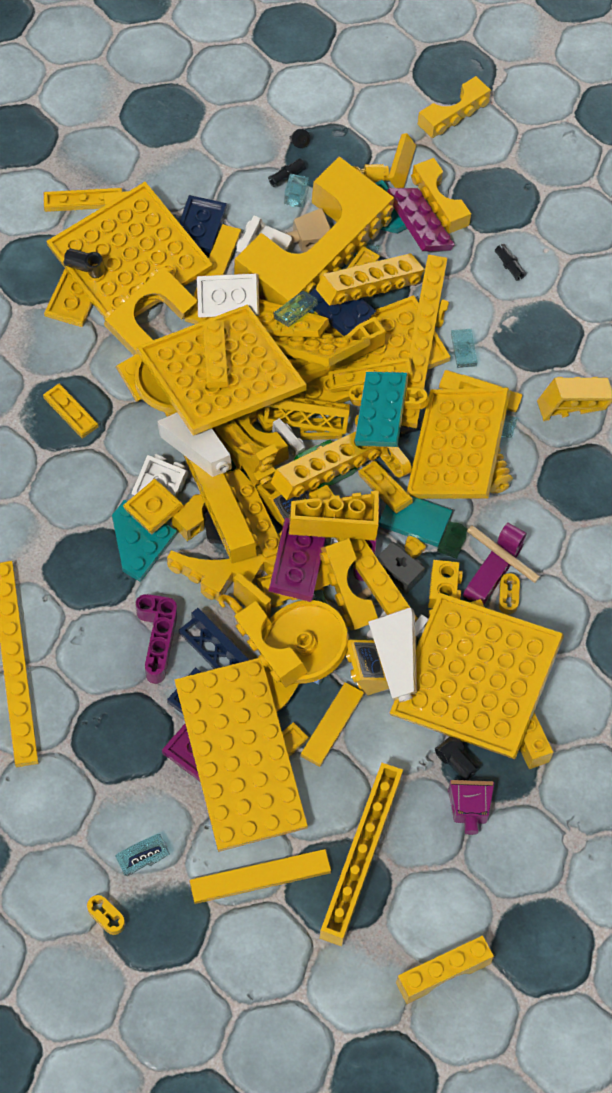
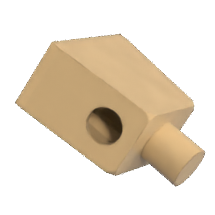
M322 208L295 218L293 220V231L285 234L292 237L291 244L298 242L300 250L306 252L330 230V226Z

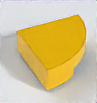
M442 299L439 304L435 327L440 328L443 325L444 314L449 305L447 300Z
M407 537L404 549L410 557L415 559L426 550V546L415 537Z

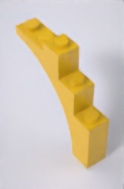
M234 420L212 428L229 452L235 466L240 470L244 469L254 487L260 483L264 486L271 482L276 471L272 462L275 461V456L278 453L275 444L266 448L259 446L240 429Z
M259 548L256 550L257 556L231 563L230 559L203 560L188 557L171 550L167 556V564L172 572L176 574L181 573L192 582L200 583L201 593L206 598L218 601V597L226 593L238 573H241L254 585L257 583L256 579L260 578L263 571L267 574L273 573L276 556L265 559Z

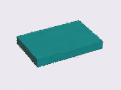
M411 496L413 503L398 513H395L386 504L378 523L379 527L407 537H415L421 542L435 547L439 546L453 510Z

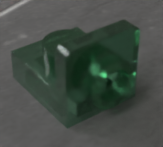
M449 521L437 552L457 559L466 541L468 529L460 523Z

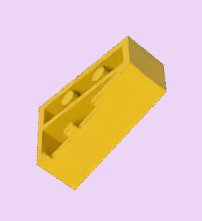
M556 377L538 398L537 403L543 421H548L550 416L561 415L562 418L568 417V413L580 411V414L607 409L612 402V389L608 378Z

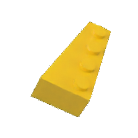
M379 490L371 491V494L361 495V492L353 493L350 497L340 498L337 495L331 496L330 499L326 500L313 498L291 501L289 535L376 540L379 522Z

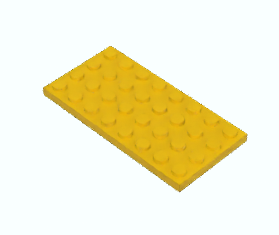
M256 658L174 679L218 852L308 829L266 672L260 659Z

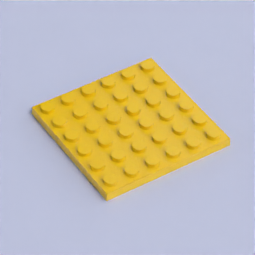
M146 182L141 183L46 241L47 246L63 266L64 255L70 248L85 253L97 252L102 256L105 273L99 278H93L88 272L64 266V268L104 319H106L104 316L112 308L116 310L120 306L119 303L125 296L128 295L130 297L135 292L134 289L141 282L146 283L149 280V275L155 269L160 270L164 266L183 287L196 280L197 276H202L213 269L211 261ZM146 300L140 303L134 310V317L160 301Z
M248 304L205 320L224 321L228 387L207 388L203 322L136 347L138 355L193 436L306 390L304 380Z
M439 593L416 648L417 693L412 695V699L404 702H399V699L395 700L390 714L391 716L515 759L564 635L563 633Z

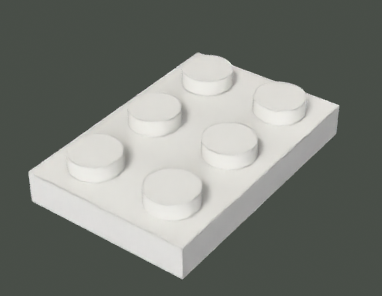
M258 274L197 276L199 318L216 317L247 304L255 315H259Z

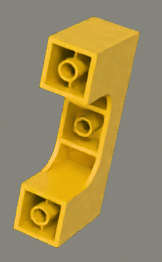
M339 156L314 181L311 202L316 207L322 208L323 212L331 217L336 224L311 249L300 254L289 253L283 250L263 233H260L235 258L234 275L258 274L259 299L302 311V306L305 305L303 302L304 297L317 287L322 275L341 270L345 264L349 265L354 255L363 246L366 247L370 239H375L383 226L386 227L391 222L394 197Z

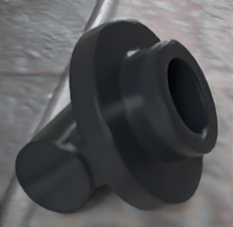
M297 129L289 136L290 143H293L297 148H305L310 143V134L305 129Z

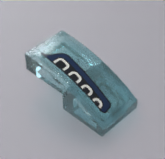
M157 834L116 854L115 857L124 875L128 877L146 865H154L170 855L161 834Z

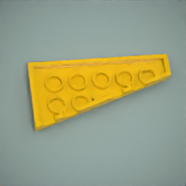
M259 299V315H256V317L270 336L320 337L329 325V320L326 317ZM213 317L202 318L198 323Z
M322 333L320 337L271 336L284 354L290 355L292 358L307 360L309 363H318L323 365V367H333L339 361L348 359L349 356L370 346V337L353 340V336L345 335L344 337L334 338L333 334Z

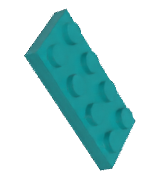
M366 372L355 436L356 446L398 447L408 382L407 373Z

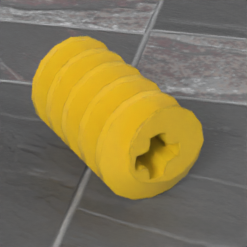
M500 447L490 493L493 494L507 490L510 486L509 483L513 479L512 475H509V468H506V461H503V454H500Z

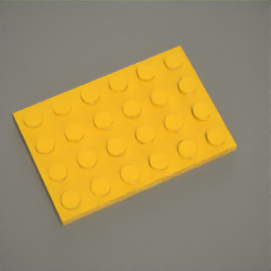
M508 387L430 390L428 396L429 403L426 406L407 488V493L410 496L419 499L489 498L510 397Z

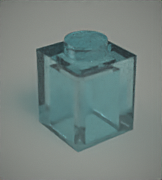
M290 174L285 189L284 204L293 207H304L309 189V177Z

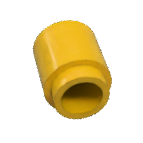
M365 164L364 168H361V170L365 171L364 175L374 183L380 180L389 181V167L384 166V164Z

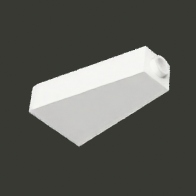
M178 413L157 421L160 437L210 476L214 477L232 469L230 454L212 428L193 436Z
M408 608L368 622L392 699H399V702L410 700L412 695L417 693L415 613L412 608Z

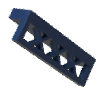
M199 608L191 613L192 619L178 630L179 634L213 669L221 668L217 664V657H226L230 661L229 665L249 661ZM195 625L200 630V637H191L187 631ZM202 642L213 643L215 645V652L204 651L202 649Z

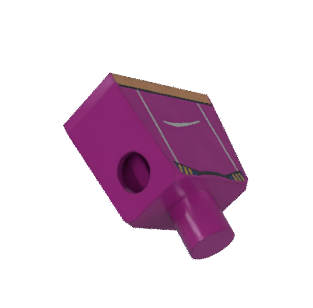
M450 780L448 793L453 819L456 823H465V834L476 835L479 833L478 824L487 823L494 787L493 781Z

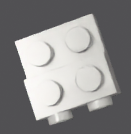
M155 454L154 457L147 455L131 494L136 495L155 478L177 498L178 493L182 491L189 472L185 470L186 466L174 462L172 465L167 463L166 458Z

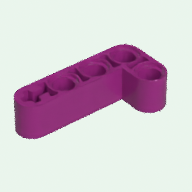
M507 522L498 537L497 544L517 558L523 548L527 533ZM491 551L468 584L463 597L471 602L481 599L484 605L511 565Z
M143 594L136 600L137 616L142 621L153 622L145 661V674L150 683L158 684L166 676L177 622V604L175 600L169 597ZM143 606L151 607L147 610L141 609ZM165 609L172 610L170 613L163 612ZM164 628L168 630L165 633L159 632L160 629ZM157 648L164 649L161 653H157L154 650ZM155 663L158 664V669L156 670V672H154Z

